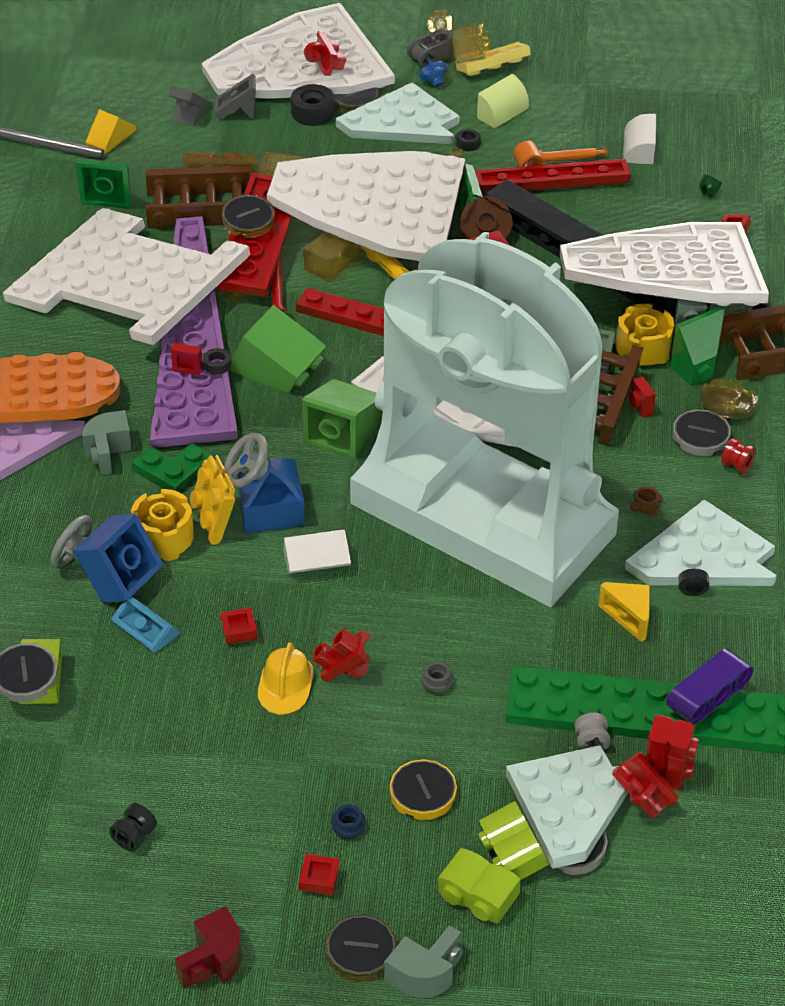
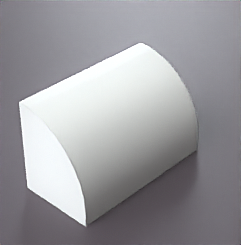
M656 114L639 115L630 120L624 130L623 159H626L627 163L653 164L656 144Z
M345 529L284 538L283 551L289 574L351 565Z

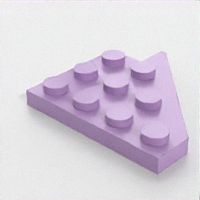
M52 420L0 423V480L80 436L83 432L85 421Z

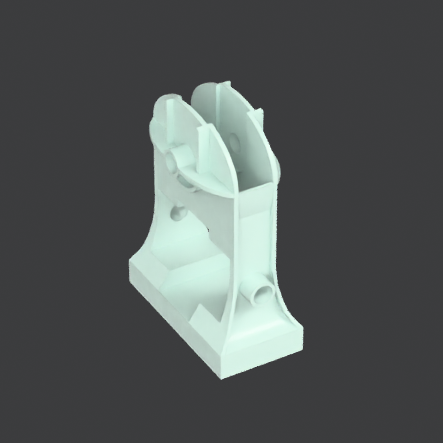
M483 232L475 240L454 239L443 241L432 246L424 253L418 264V270L400 275L386 290L384 298V381L380 385L375 397L376 408L383 411L382 423L370 455L350 478L351 504L529 597L552 607L615 537L617 531L619 509L607 502L601 495L602 478L593 473L592 451L602 358L601 336L597 325L585 306L560 282L561 266L556 262L549 267L519 249L489 239V233ZM444 400L504 429L505 441L550 462V470L544 467L537 470L486 445L476 434L435 415L432 405L437 407Z

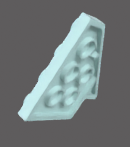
M414 83L407 84L336 118V127L351 138L453 144L454 134L449 132L448 129L459 124V115Z
M706 500L700 502L627 559L625 563V570L647 585H678L679 574L684 570L693 568L702 569L709 574L710 586H773L777 576L761 565L774 554L775 546Z
M600 745L506 766V777L552 869L586 861L628 794L612 775L613 769L618 766L612 767Z

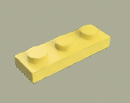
M516 42L456 60V68L468 76L481 73L480 70L497 69L505 62L516 63L522 61V57L531 55L529 45Z

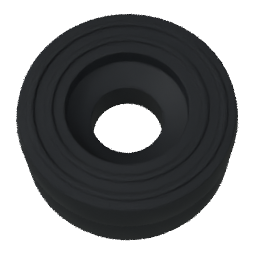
M308 84L296 88L291 94V115L298 123L315 126L327 123L333 118L335 113V97L328 87Z

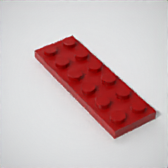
M252 173L244 196H256L267 201V194L273 176ZM271 205L273 218L262 228L241 230L232 226L228 241L249 246L250 256L215 288L267 297L293 216Z

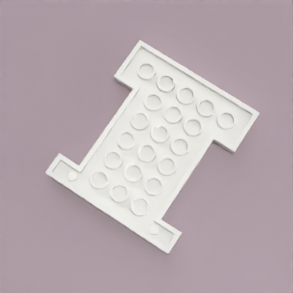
M102 208L3 292L5 302L42 313H48L62 299L135 319L138 322L129 329L131 339L154 345L250 256V250L247 245L227 240L210 255L175 244L139 236L137 234L145 228L143 218Z

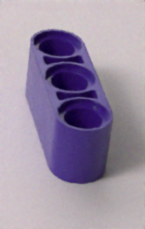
M728 648L723 649L675 686L667 697L666 705L687 722L696 725L740 691L751 679L754 668Z

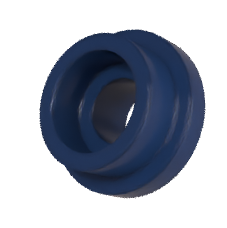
M343 805L332 816V829L341 837H356L365 829V816L358 807Z

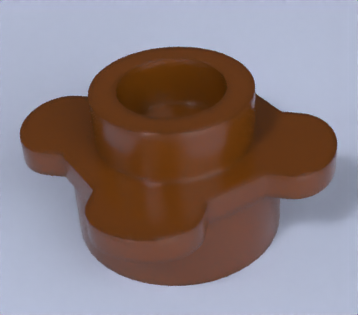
M645 486L634 491L633 496L635 499L630 503L632 511H639L649 515L659 513L658 505L662 502L663 497L656 489Z

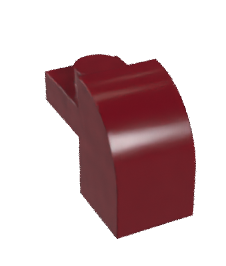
M225 906L194 921L196 942L199 947L175 958L177 979L183 989L193 984L203 983L215 973L223 984L231 979L239 969L242 958L240 931L235 919Z

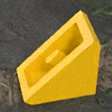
M99 109L87 137L86 146L104 149V154H107L137 130V126Z
M612 582L601 584L598 606L639 641L643 642L646 640L649 622L650 585Z

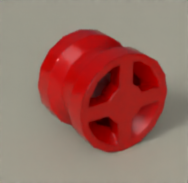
M733 438L723 452L721 464L727 467L734 466L738 472L745 474L755 458L756 448L750 445L743 446L739 440Z

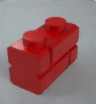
M657 715L654 717L649 734L646 758L658 774L671 784L672 789L680 790L683 787L685 778H692L695 759L690 758H695L699 739L693 737V723L682 720L675 722L673 718Z

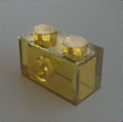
M483 24L467 25L454 29L453 42L457 63L486 59V51H490L489 31H484Z
M323 231L321 235L303 249L304 270L330 282L361 255V245Z

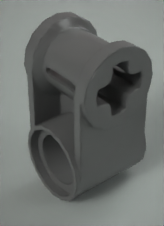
M438 29L421 38L414 39L407 47V55L411 59H416L422 68L428 65L427 62L429 60H432V62H443L451 59L453 56L451 31Z

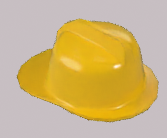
M288 642L286 648L277 649L269 655L258 687V699L261 706L268 712L277 715L293 713L305 705L314 676V667L310 661L307 660L301 651L295 649L290 642Z

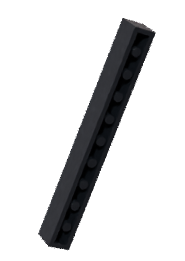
M509 180L502 182L486 193V196L498 198L508 206L512 216L513 231L559 258L560 245L603 236V234ZM613 289L637 304L653 305L652 309L662 313L666 310L673 317V320L675 319L677 298L641 293L635 294ZM706 303V312L709 311L710 303Z

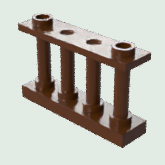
M249 166L145 169L147 196H154V204H146L147 228H173L176 225V219L200 216L203 217L204 226L230 225L223 216L224 207L229 201L217 202V193H232V199L243 196L242 192H245L249 182ZM206 194V202L191 203V195ZM180 195V203L165 204V196Z
M785 305L724 315L720 344L732 342L739 354L736 371L737 380L785 372V348L777 349L770 335L785 334ZM758 337L765 351L751 353L744 340Z
M633 345L629 355L624 354L623 356L602 350L601 362L619 367L622 374L616 373L613 376L600 371L599 383L612 387L611 390L615 392L614 395L608 393V396L598 393L597 405L603 406V410L607 411L606 415H596L595 430L600 431L599 444L605 446L610 444L630 392L632 380L635 379L644 349L642 347Z

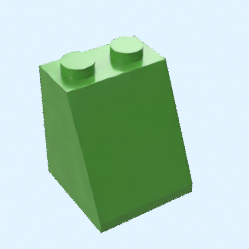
M272 305L243 336L231 358L229 370L288 394L295 385L300 388L309 377L307 372L310 369L315 371L324 360L321 354L326 345L276 306Z
M332 379L306 395L302 399L303 443L357 459L382 421L383 411L375 406L377 392Z

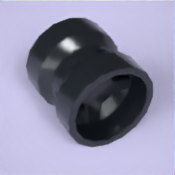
M131 803L124 812V818L116 820L110 827L109 833L121 848L133 852L142 844V837L149 835L156 828L157 820L151 811L143 805Z

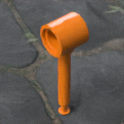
M523 141L513 150V157L519 167L545 165V162L596 158L597 155L605 157L607 155L605 147L602 150L587 148L542 152L538 150L536 144L532 141Z

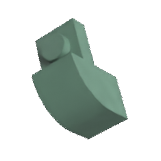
M126 411L100 414L89 420L83 428L82 436L85 458L92 457L93 465L99 464L101 476L112 474L110 454L132 451Z
M449 925L430 950L405 936L384 961V982L406 995L417 998L434 997L445 992L452 986L453 967L459 962L463 953L461 948V932Z

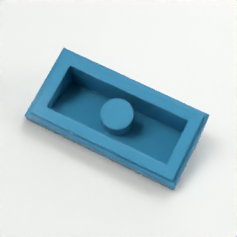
M132 596L121 604L110 619L154 653L158 652L181 633Z

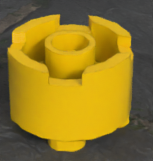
M651 304L630 306L626 308L625 314L618 318L617 352L620 356H623L624 354L629 355L633 345L644 348L639 367L641 365L666 363L672 347L673 317L666 310L662 313L652 309L653 305Z
M161 489V494L147 497V493H145L134 502L131 514H136L159 557L165 561L178 559L180 553H183L190 547L194 539L192 509L188 504L187 497L174 490Z

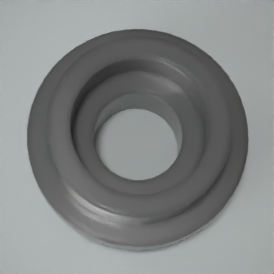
M432 662L423 670L421 682L429 691L443 692L452 686L453 673L445 663Z

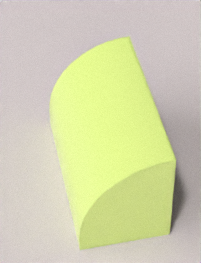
M513 74L478 93L477 118L493 128H497L529 109L527 91L522 82Z

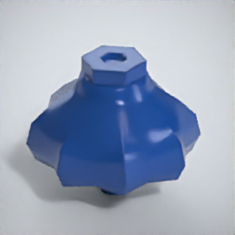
M429 60L427 62L428 65L419 72V77L428 83H432L434 87L441 86L444 83L443 78L448 70V65L442 61L432 62V60Z

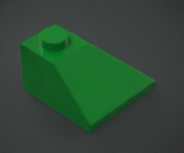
M76 160L81 205L132 208L128 164Z
M722 306L676 325L671 368L690 386L706 381L714 376L725 311Z

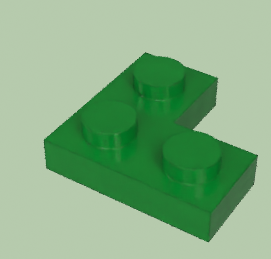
M191 443L172 459L150 446L131 462L133 472L159 487L180 493L197 479L198 470L202 467L203 461L207 460L211 455L214 458V455Z

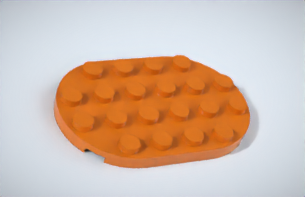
M72 352L68 355L45 353L40 356L14 355L8 358H0V423L68 420L86 417L98 413V409L104 404L112 405L120 394V377L116 369L111 364L84 356L81 352Z

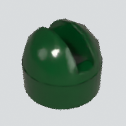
M704 174L699 184L700 191L703 194L706 193L707 196H712L718 192L722 182Z

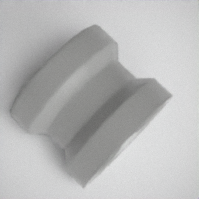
M587 713L577 718L574 726L577 735H579L577 737L579 750L600 745L603 751H605L611 742L607 732L608 723L606 717L599 713Z

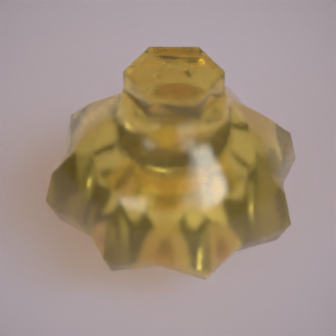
M446 9L441 11L434 10L432 15L426 18L428 23L427 31L430 33L438 29L449 31L455 29L453 25L454 17L449 15Z

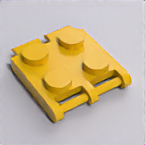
M211 455L207 460L203 461L202 467L198 470L195 489L190 494L191 507L198 510L201 527L207 529L209 533L208 539L212 545H217L221 542L235 502V487L218 455L215 456V460Z

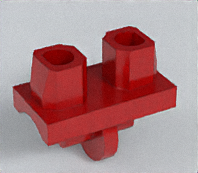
M318 31L316 34L317 42L309 43L305 47L303 54L308 62H317L324 75L331 76L333 69H344L347 57L344 53H338L339 44L336 40H329L325 32Z
M344 628L334 636L332 647L325 642L318 644L314 649L312 660L322 667L320 678L329 682L342 673L350 674L355 678H360L367 674L370 657L365 653L364 645L370 639V634L362 630L358 634L353 635Z
M637 752L613 769L612 775L631 795L630 801L634 805H640L653 818L665 807L677 802L679 796L671 788V784L664 777H661L648 763L649 760L641 752Z

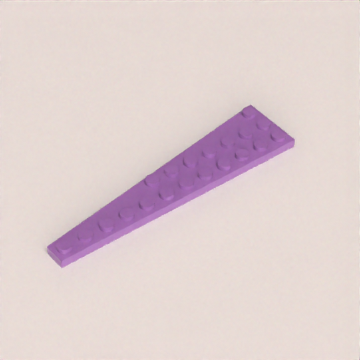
M203 217L176 219L174 244L208 254ZM213 289L162 337L157 393L154 402L155 410L150 436V445L153 448L238 439L228 371L222 374H211L203 367L200 376L172 371L171 348L174 343L201 347L202 362L203 355L208 350L215 348L224 349L215 291ZM216 359V360H213V361H211V362H212V363H220V362H222L223 360Z

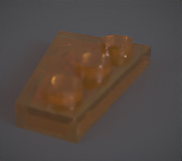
M182 153V163L188 164V168L203 167L204 165H214V167L231 165L249 166V171H254V166H260L261 156L257 154H247L245 156L235 153L217 155L216 153Z

